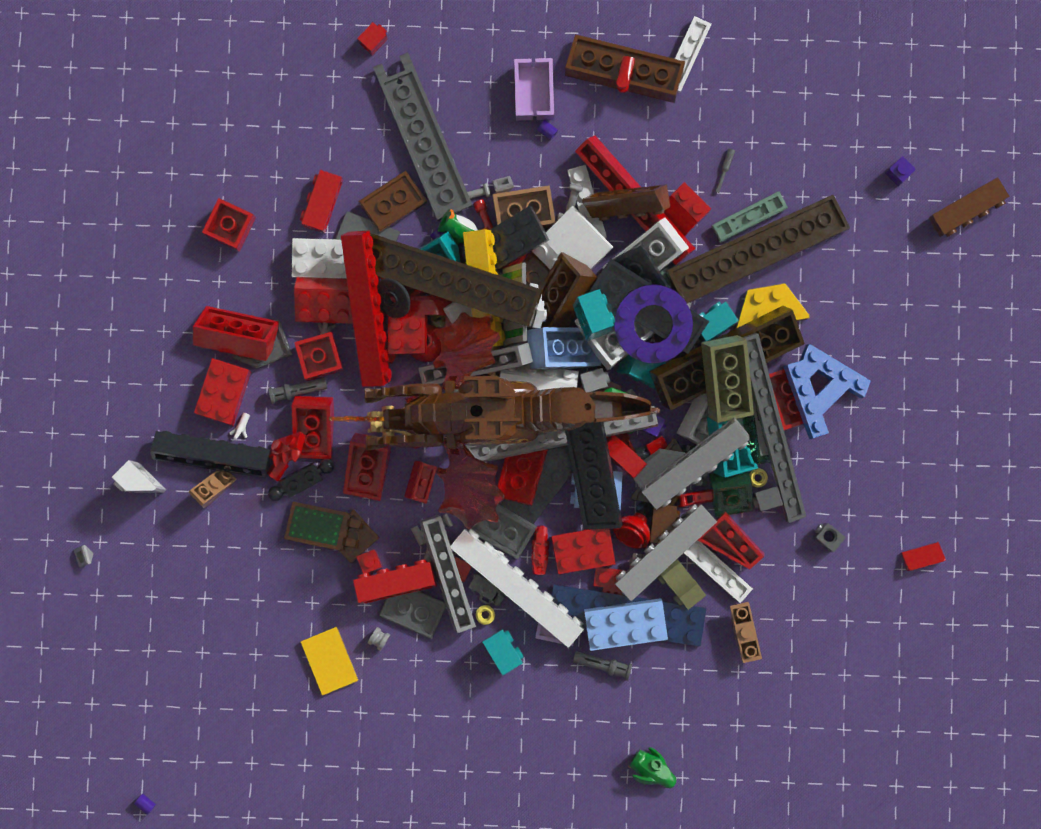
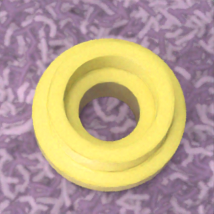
M758 468L749 473L748 480L752 486L759 488L767 483L768 476L763 469ZM756 474L761 476L759 482L754 479Z
M483 605L476 611V619L483 625L490 624L495 618V612L490 606ZM487 611L489 613V617L487 619H484L482 617V612Z

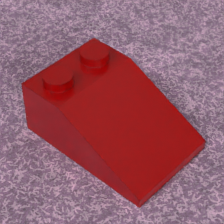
M295 396L292 403L293 434L302 432L306 435L299 458L332 459L334 398Z
M354 433L349 445L343 493L380 501L389 464L391 446L387 445L376 450H366V436L369 435Z

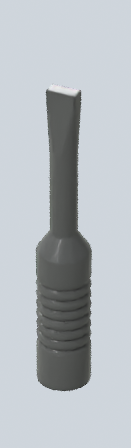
M728 149L722 165V174L715 190L717 193H720L725 174L729 171L735 154L733 149Z

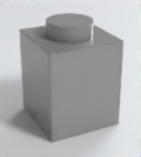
M603 368L580 375L585 392L606 389L608 387L607 383H610L608 373L603 372Z

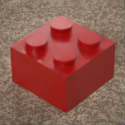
M218 198L202 233L206 237L240 252L256 217L254 214Z
M332 332L294 342L306 381L344 371Z

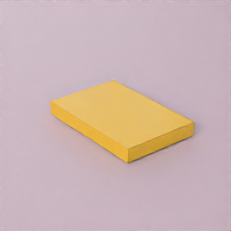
M337 627L301 641L322 695L358 681Z

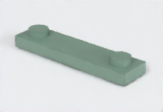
M778 191L713 224L711 227L721 243L788 209Z

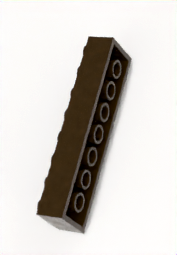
M781 306L716 338L721 339L736 335L745 337L758 333L766 363L805 344L795 314L792 309L786 306ZM702 346L649 371L662 405L669 410H673L706 393Z

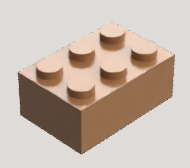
M550 185L493 194L497 225L528 206L533 207L543 228H551L556 223Z

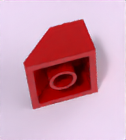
M684 182L669 197L670 207L664 210L665 215L686 236L709 214L711 208Z

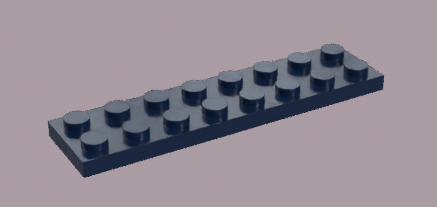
M557 584L553 585L552 597L554 598L552 601L557 605L562 604L567 608V614L572 618L576 616L584 623L582 626L587 629L584 609L653 600L635 597L630 601L626 595ZM662 601L668 640L662 641L701 647L706 607L693 606L688 610L684 605L679 606L677 603Z

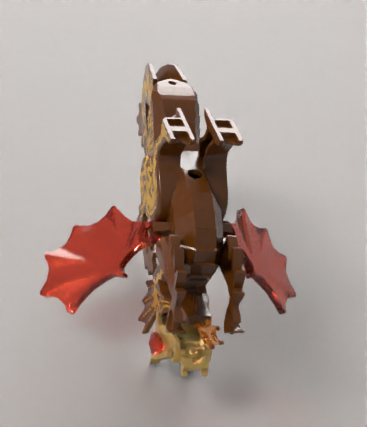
M462 312L451 325L433 330L435 336L441 342V353L435 359L433 365L435 368H447L443 387L439 384H408L390 388L382 387V389L364 388L365 403L378 402L386 397H408L405 398L407 404L401 409H394V406H384L381 412H367L365 417H329V421L370 422L368 433L382 432L383 437L366 436V450H376L387 445L414 449L419 447L445 446L450 463L448 468L438 467L436 470V474L443 480L445 486V497L438 508V512L449 513L458 517L466 528L471 529L476 523L484 520L497 523L499 516L496 512V506L503 501L505 495L495 483L498 466L475 458L464 444L527 443L536 439L539 433L572 430L583 426L586 422L637 418L660 413V409L651 408V402L645 398L626 393L585 392L577 387L537 390L535 385L530 382L508 381L498 376H470L474 371L495 363L491 349L500 339V335L491 329L492 315L477 318Z

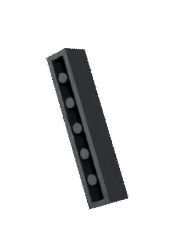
M156 431L151 447V457L155 461L265 479L271 459L269 457L270 449L265 447H251L243 443L233 444L225 440L215 441L206 437H191L187 434L178 435L172 434L169 431Z

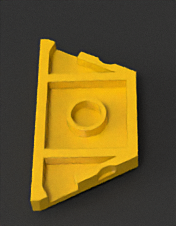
M779 284L747 290L736 328L781 306L792 309L797 321L809 319L810 317L786 284Z

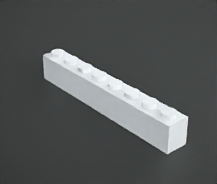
M464 529L451 545V549L569 648L585 629L582 626L584 623L576 616L572 618L568 615V609L562 604H555L552 601L554 598L546 591L542 593L535 581L524 578L522 576L524 573L518 567H511L508 564L509 560L504 555L500 554L498 556L493 551L494 547L487 541L484 543L478 539L479 535L474 530Z

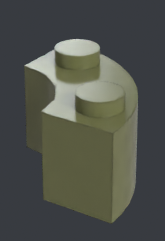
M678 559L657 577L662 585L666 583L675 594L673 598L679 606L684 605L688 610L706 596Z

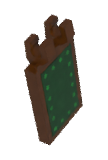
M292 502L284 539L341 551L344 546L357 549L359 541L346 538L348 527L362 530L363 522L350 519L351 515L347 512Z

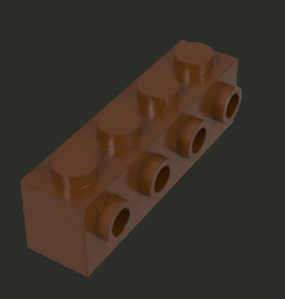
M997 177L929 217V220L939 237L943 235L949 237L957 232V227L962 225L965 228L973 223L972 219L976 216L982 218L990 213V208L995 207L998 209L1006 204L1005 200L1010 196Z

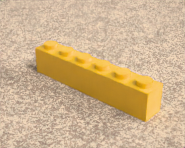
M491 230L463 232L466 265L498 275L495 271L497 257L493 252L495 238ZM471 308L475 348L503 346V341H505V333L501 327L503 318Z

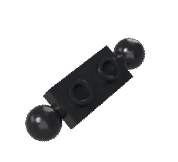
M323 459L318 467L312 462L279 480L282 485L281 487L273 486L269 489L268 497L272 501H279L284 493L290 498L323 480L320 474H330L334 470L333 461Z

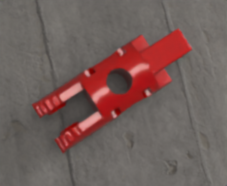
M543 525L537 526L534 540H532L533 574L545 575L548 564L547 527Z

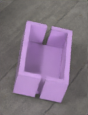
M553 58L535 59V67H531L532 59H514L516 121L533 120V116H537V120H554Z

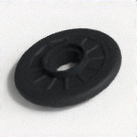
M390 278L379 281L377 286L378 293L381 295V310L393 318L404 317L410 310V297L405 287L400 282ZM390 294L395 297L396 302L390 299Z

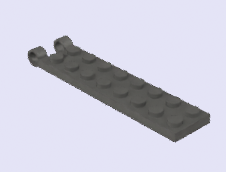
M407 52L399 56L405 69L400 73L387 77L382 63L373 68L436 218L439 221L448 209H452L454 214L473 205ZM402 80L403 82L402 84H398L397 81Z

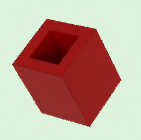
M372 22L357 38L358 43L373 56L388 40L387 31L380 24L376 25Z
M375 549L356 556L363 574L383 568Z

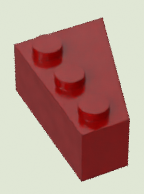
M725 511L716 519L717 522L697 540L748 569H751L764 557V552Z

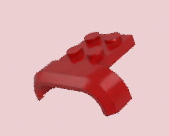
M409 296L410 310L402 318L390 317L381 310L384 317L388 316V354H427V315L447 317L443 309L450 304V301L437 296ZM390 297L393 302H396L395 297Z

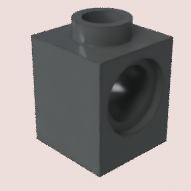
M778 486L753 493L752 503L755 509L758 508V512L783 505Z
M821 523L815 529L814 533L816 535L813 537L830 552H835L846 538L829 523L824 525ZM826 531L832 533V540L829 542L825 541L823 537Z

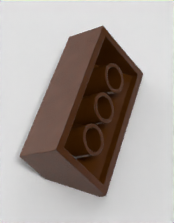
M667 184L596 192L582 199V203L591 218H599V221L609 220L610 216H617V219L627 218L628 214H635V217L646 215V212H653V215L665 213L664 210L670 207Z
M564 252L559 254L540 288L543 290L541 299L544 301V309L547 310L545 322L542 321L541 328H568L576 315L573 304L577 297L589 293L598 278L586 264Z

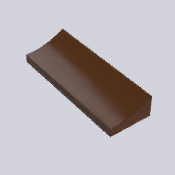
M575 34L565 67V76L617 89V79L623 56L635 58V64L628 92L675 103L685 61Z

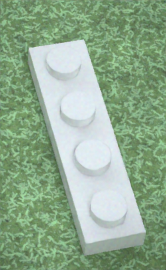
M695 16L675 57L677 60L685 61L678 93L681 92L711 27V23Z
M586 165L567 170L570 183L583 187L582 192L578 193L576 200L579 212L604 238H607L603 222L599 221V218H591L582 203L583 198L594 193Z
M696 541L684 552L688 558L739 603L753 590L752 587L701 542Z

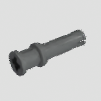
M325 377L291 386L284 384L282 387L268 388L272 404L285 399L289 401L294 396L328 389Z
M578 651L575 652L573 663L606 671L609 676H620L627 681L632 669V664L630 663L629 665L617 662L616 659L609 661Z

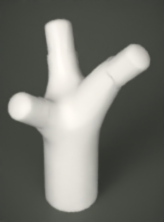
M243 412L238 425L230 432V435L235 434V440H237L241 432L244 438L248 437L246 434V424L250 415Z

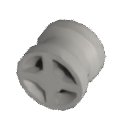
M377 627L370 637L368 644L375 645L381 651L390 634L383 633Z

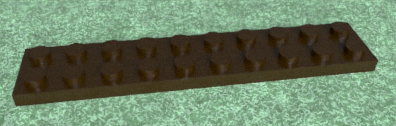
M831 195L666 271V274L674 290L688 304L849 230L850 226L834 195Z
M370 233V236L373 238L372 250L376 259L375 272L378 277L394 279L402 285L531 327L543 292L542 289Z

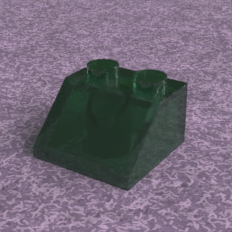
M748 471L729 477H722L715 473L709 474L715 517H719L724 511L728 515L753 511L752 483Z

